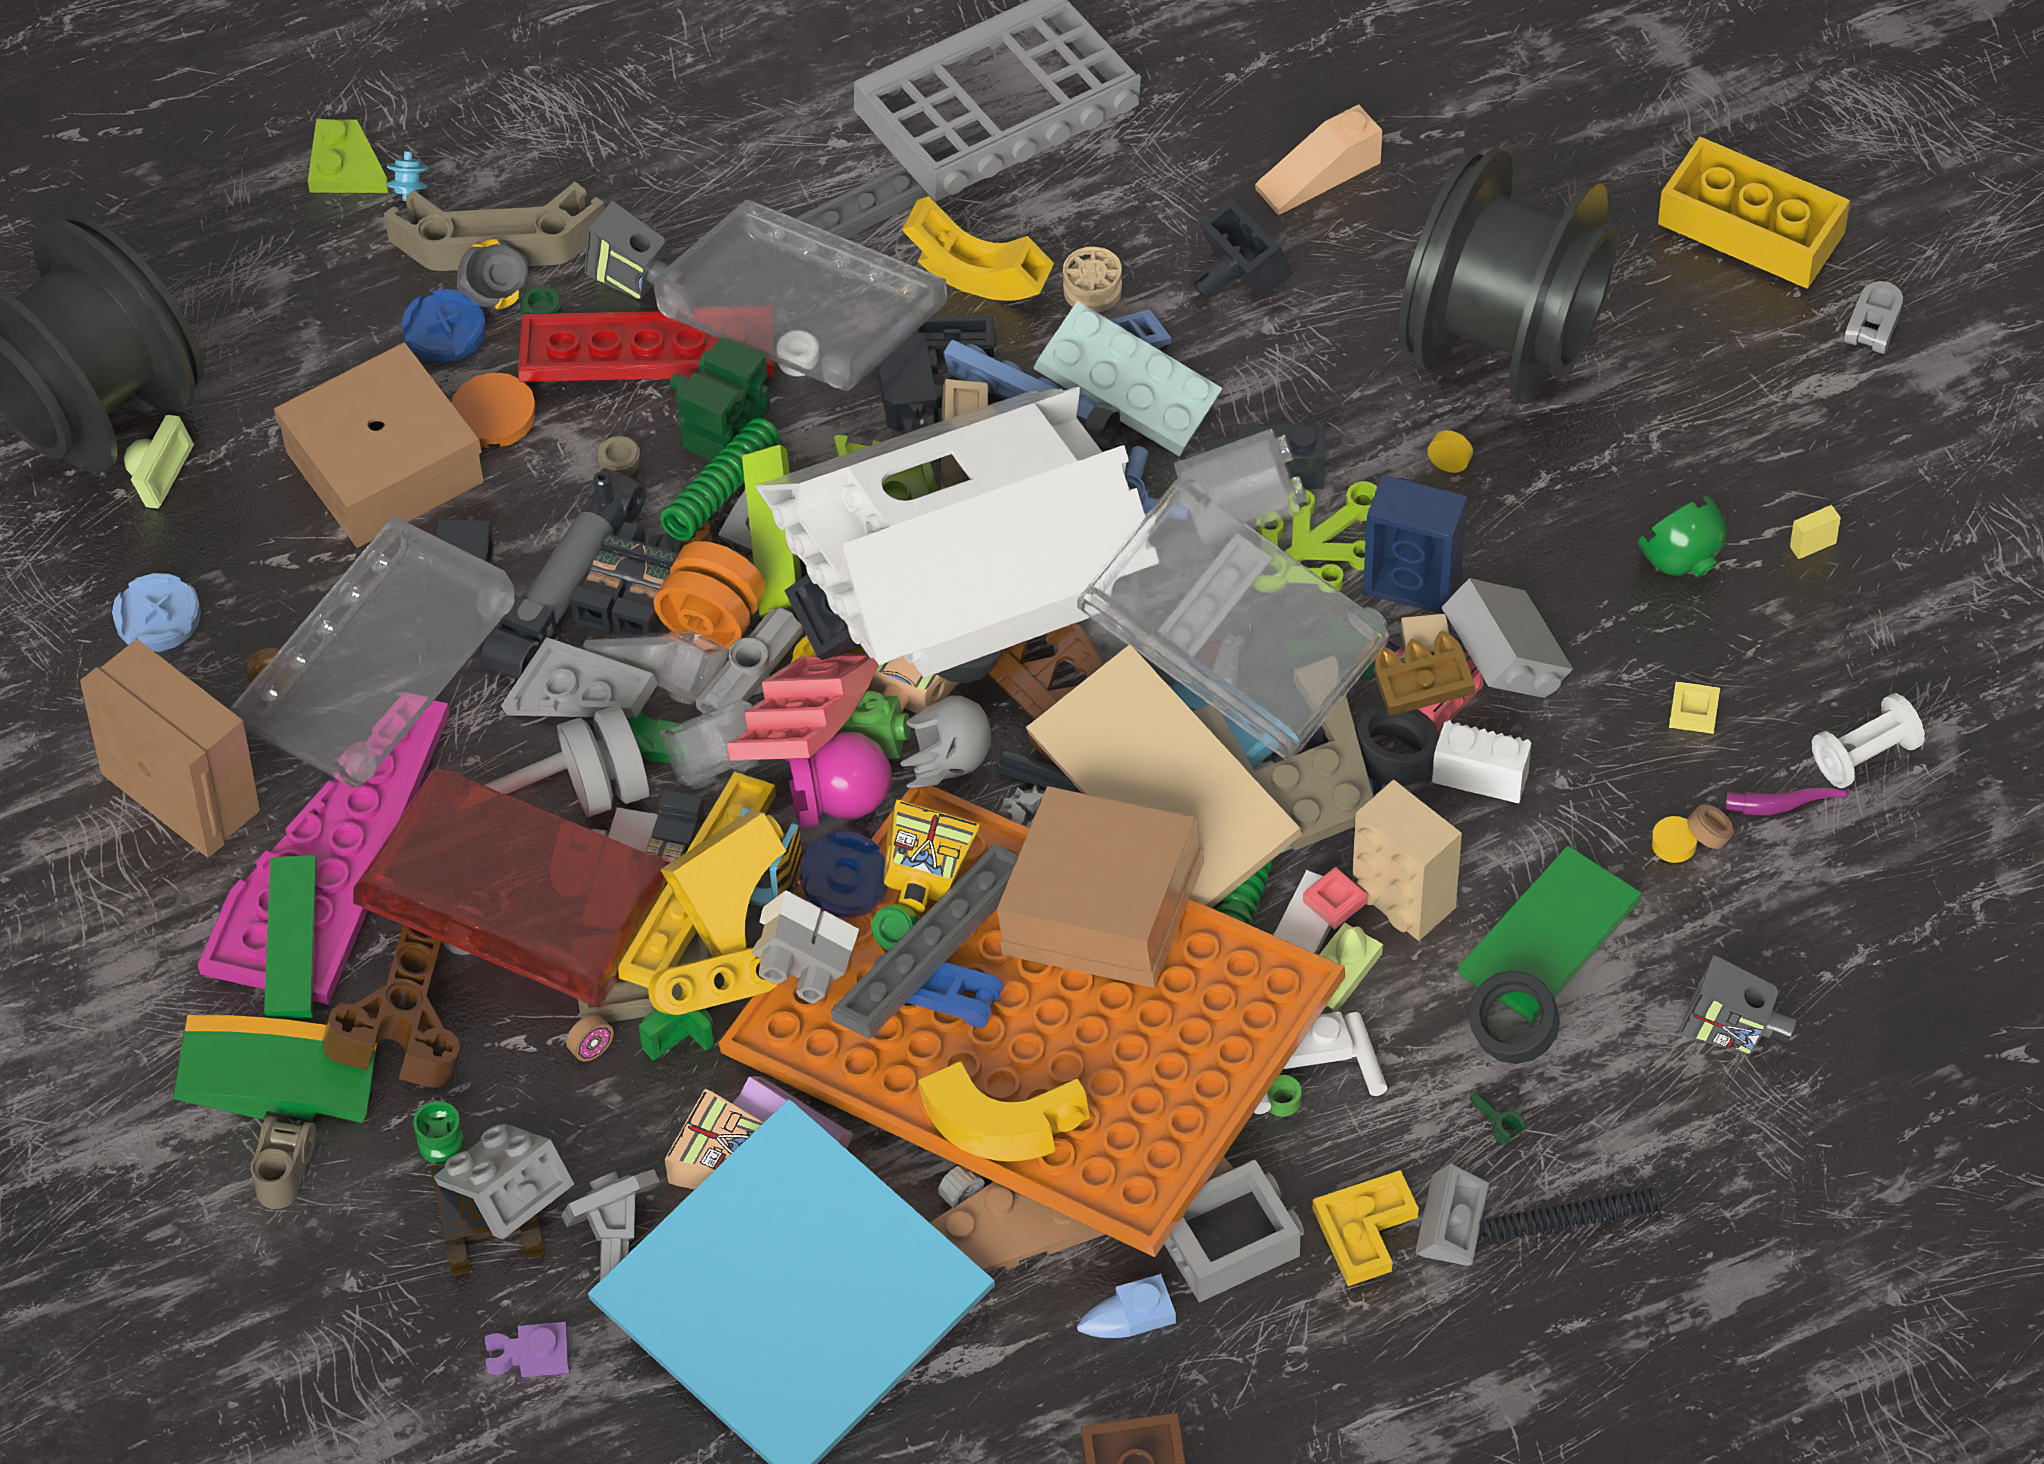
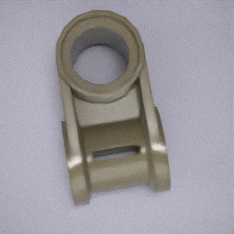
M273 1116L265 1118L250 1169L258 1201L264 1207L281 1209L289 1206L296 1199L306 1166L314 1152L316 1142L315 1123L305 1122L303 1126L278 1122L277 1118ZM275 1177H280L279 1179H276V1180H270V1179L275 1178Z

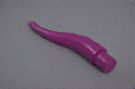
M1807 788L1775 794L1746 791L1745 794L1727 792L1725 810L1742 811L1745 815L1769 816L1790 811L1813 800L1829 797L1846 798L1848 792L1845 789Z

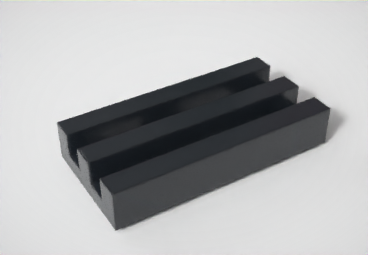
M994 315L910 316V335L921 334L919 332H944L924 333L927 350L935 349L937 358H945L943 352L951 340L965 346L967 344L976 345L987 356L995 357ZM960 331H986V332L960 333Z

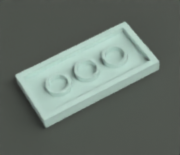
M1078 301L1034 366L1036 371L1066 389L1080 387L1079 395L1089 398L1095 405L1102 403L1119 409L1121 422L1179 457L1223 389Z

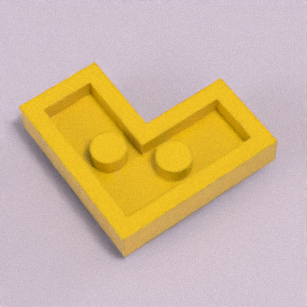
M1401 1170L1315 1198L1312 1209L1347 1286L1392 1272L1393 1262L1378 1231L1418 1218L1419 1210Z

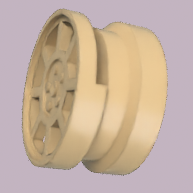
M1084 247L1070 254L1063 265L1064 296L1069 305L1074 307L1078 301L1097 313L1107 311L1115 306L1122 295V266L1118 257L1111 251L1101 247ZM1091 254V258L1083 260L1079 258L1083 255ZM1075 261L1076 263L1069 269L1070 264Z

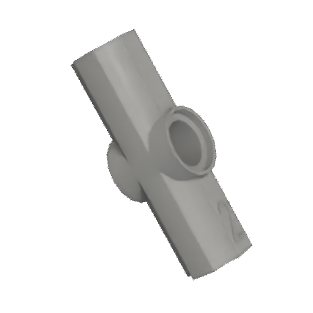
M781 607L779 609L771 608L747 638L740 639L731 646L728 662L696 699L697 709L705 715L708 721L718 726L721 724L728 725L752 695L763 692L762 681L771 676L770 673L803 634V627L796 620L793 613Z

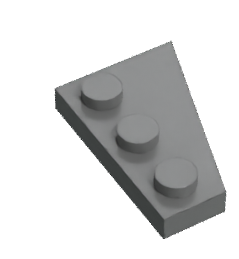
M546 637L501 707L506 715L594 717L597 711L619 705L626 718H636L658 685V682L651 672Z

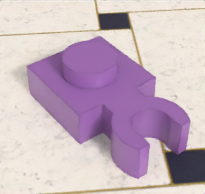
M566 1322L518 1326V1338L510 1339L500 1333L485 1336L487 1351L501 1350L504 1352L500 1357L486 1359L487 1372L490 1374H503L509 1371L512 1366L520 1365L521 1377L569 1373Z

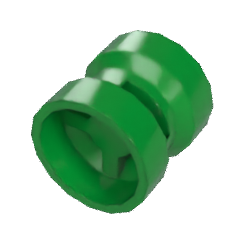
M433 1101L426 1103L418 1109L414 1115L413 1126L420 1154L426 1161L432 1164H441L447 1162L452 1156L463 1152L464 1136L458 1111L453 1105L444 1101Z

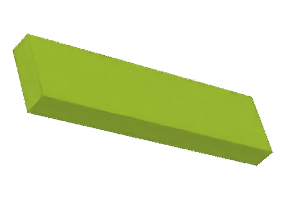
M776 445L742 456L753 562L765 580L766 594L759 605V616L762 618L767 615L771 608L779 609L781 607L791 613L795 612L784 590L802 578L800 559L788 547L785 536L786 530L778 528L774 521L772 510L754 486L790 474L787 449L782 445Z

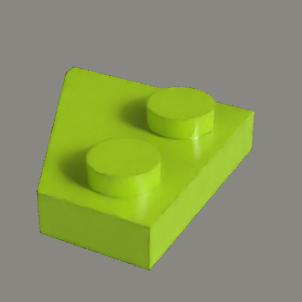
M316 119L308 176L309 191L315 193H389V187L386 186L388 182L387 177L358 121Z

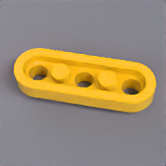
M754 947L662 969L651 979L648 994L652 1005L659 1012L679 1015L763 994L774 989L778 983H771L757 976L756 967L760 963L761 958L752 954ZM717 973H721L724 978V984L720 989H717L714 985V977ZM676 983L682 988V994L677 1000L672 996V988Z

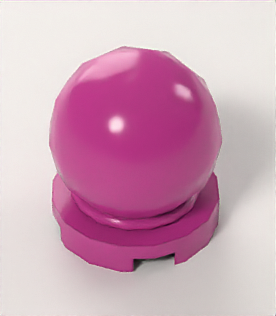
M839 731L810 758L785 759L789 761L793 780H789L800 830L818 827V816H821L822 813L837 820H857L870 814L885 799L892 784V767L885 752L878 743L860 732Z

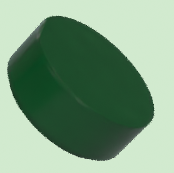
M549 286L532 287L525 291L520 299L521 315L563 313L562 299L559 292Z

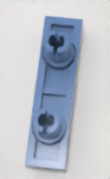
M951 340L943 352L950 375L963 381L988 383V394H993L1004 400L1029 391H1037L1038 393L1050 389H1059L1051 380L1042 377L1036 379L1025 374L1016 364L1010 361H997L987 356L981 348L973 344L965 346ZM1079 395L1076 418L1084 427L1095 403L1089 398Z

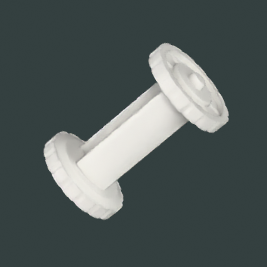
M1894 693L1885 697L1881 703V716L1838 739L1827 731L1813 737L1812 752L1815 761L1831 784L1841 789L1852 784L1855 779V766L1897 743L1907 748V750H1914L1923 745L1925 733L1922 722L1916 710L1903 696Z

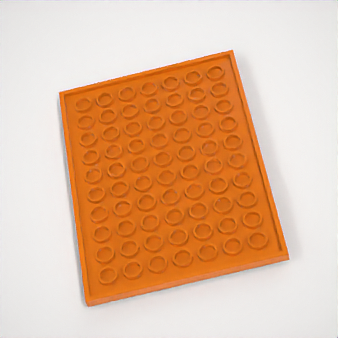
M934 786L909 788L900 800L980 824L972 850L956 882L993 844L1019 855L1029 832V828ZM892 811L820 907L819 914L826 911L859 929L845 974L832 982L826 996L816 1003H809L798 997L796 990L799 978L792 974H789L788 979L781 984L778 983L771 991L753 996L719 1041L721 1053L1155 1257L1345 979V967L1189 899L1156 987L1152 988L1002 955L1000 946L1002 934L996 909L946 960L950 964L993 975L1003 982L1004 990L999 1000L992 1002L990 1006L992 1014L985 1027H975L965 1022L963 1018L906 1002L871 1039H868L833 1022L831 1009L875 966L877 960L889 951L880 946L875 940L872 933V920L875 914L883 907L898 903L901 890L884 884L887 834ZM927 899L924 912L916 914L918 920H920L935 905L937 901ZM966 990L963 996L974 998L975 993ZM961 1061L971 1081L981 1093L997 1101L1012 1103L1030 1100L1078 1078L1086 1092L1090 1119L1081 1122L1073 1130L1054 1134L1053 1141L1056 1152L1023 1161L985 1159L961 1150L938 1131L923 1106L918 1080Z

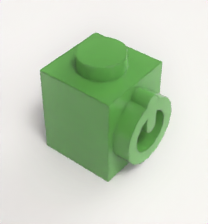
M866 691L850 718L839 731L860 732L878 743L888 759H899L904 740H909L911 727L907 725L910 717L907 713L902 712L898 695L882 696V694L875 691Z

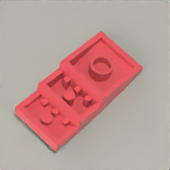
M867 653L838 654L824 660H820L817 655L801 656L762 681L765 699L744 712L748 730L727 743L730 761L810 758L828 743L850 718L866 693L879 664L874 658H870Z

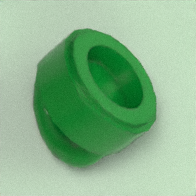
M891 904L883 907L875 914L872 920V933L880 946L890 950L919 920L914 911L905 904Z

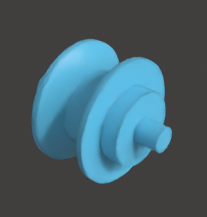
M404 151V158H397L395 163L387 164V168L395 172V180L387 182L386 186L394 188L395 193L403 194L402 201H406L405 196L413 190L419 193V190L428 188L427 184L420 181V173L428 170V166L420 164L419 159L412 158V151Z

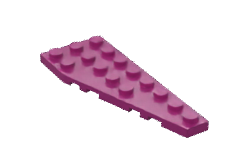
M407 694L375 728L373 731L374 737L359 754L354 752L344 763L345 769L334 782L329 780L287 826L285 829L286 835L271 852L266 850L256 861L257 867L246 880H239L229 891L198 963L200 975L265 990L270 858L316 855L318 866L313 1001L329 1005L450 715L448 703Z

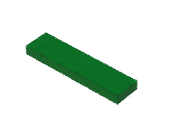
M316 855L270 858L264 1004L266 1018H313L318 866Z

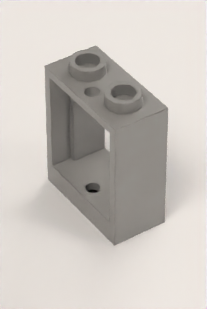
M1256 1160L1207 1181L1164 1243L1199 1303L1300 1256V1236L1304 1235L1302 1223L1293 1209L1286 1210L1280 1200L1281 1192L1275 1178L1271 1173L1264 1174ZM1252 1191L1277 1232L1210 1262L1186 1221Z

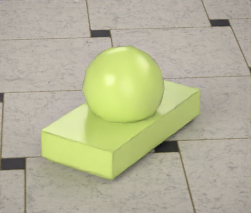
M166 415L153 440L147 438L135 440L126 449L124 455L126 470L132 475L131 481L146 507L159 509L194 446L179 416Z

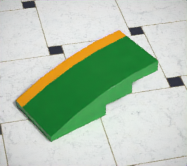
M187 1015L172 1099L262 1120L266 1112L269 1111L313 1121L315 1115L320 1113L362 1123L367 1115L377 1043L373 1048L368 1069L363 1070L337 1063L325 1055L322 1049V1040L326 1025L234 1015Z

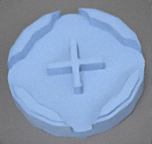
M152 573L138 577L128 584L129 588L122 595L120 591L114 600L112 615L118 635L128 645L138 639L152 651L161 652L179 646L189 639L199 626L201 608L195 589L190 584L188 586L186 583L181 582L180 577L172 574Z

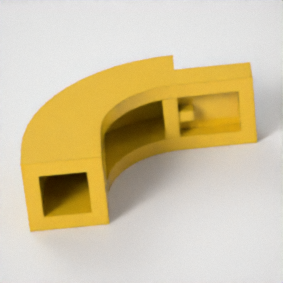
M929 196L916 201L902 229L922 250L917 262L931 274L956 289L992 300H1021L1040 294L1054 265L1053 261L1029 236L1007 243H992L968 234L956 225Z
M961 1061L918 1080L923 1106L938 1131L961 1150L985 1159L1023 1161L1056 1152L1053 1141L1054 1134L1073 1130L1081 1122L1090 1119L1086 1092L1078 1078L1030 1100L1012 1103L997 1101L981 1093L971 1081Z

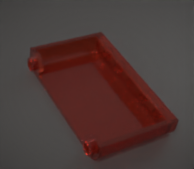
M436 769L430 773L355 884L353 904L601 1008L619 979L618 966L668 884L661 872V869L668 864L657 855H649L465 778L456 771Z

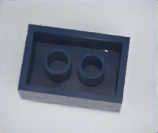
M1382 475L1367 513L1363 594L1445 614L1441 607L1455 593L1462 573L1467 496L1455 493L1449 489H1438L1414 483L1405 478Z

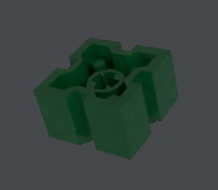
M722 336L711 350H706L701 356L698 364L699 374L694 372L689 378L680 373H674L669 383L670 388L677 390L675 400L678 403L679 429H681L683 449L710 461L719 455V452L753 418L763 419L771 409L769 387L762 385L767 378L765 355Z

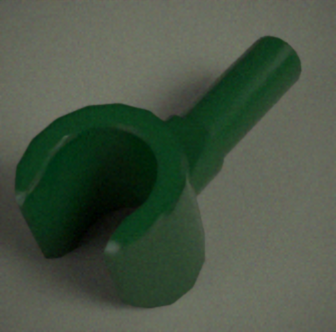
M1479 1092L1471 1095L1470 1101L1495 1126L1493 1137L1496 1142L1503 1145L1510 1142L1511 1136L1503 1129L1502 1126L1504 1125L1511 1126L1517 1134H1522L1525 1124L1521 1115L1513 1111L1501 1113Z

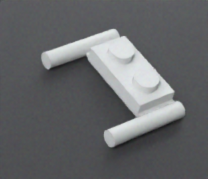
M1341 1011L1320 1014L1283 1068L1289 1069L1357 1057L1369 1093L1372 1096H1379L1387 1091V1085L1362 1016L1358 1012L1349 1013L1344 1018ZM1267 1093L1254 1113L1264 1114L1271 1109Z

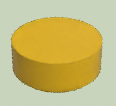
M1448 430L1438 432L1427 450L1431 462L1439 469L1450 473L1463 471L1473 456V448L1470 442L1463 435Z
M1671 816L1660 820L1655 825L1652 835V848L1658 857L1668 862L1678 863L1686 861L1694 855L1698 840L1689 830L1687 819Z

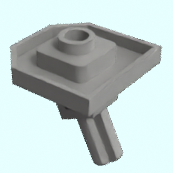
M654 1169L632 1177L627 1175L620 1179L616 1172L602 1176L590 1182L592 1191L586 1193L583 1198L569 1203L561 1214L566 1227L588 1219L596 1240L601 1241L600 1281L629 1254V1242L634 1239L635 1198L654 1189L659 1184V1179Z

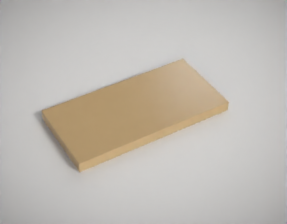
M1131 644L1026 727L1029 735L1083 794L1195 817L1199 847L1203 848L1204 863L1190 899L1207 907L1213 908L1302 836L1300 827Z

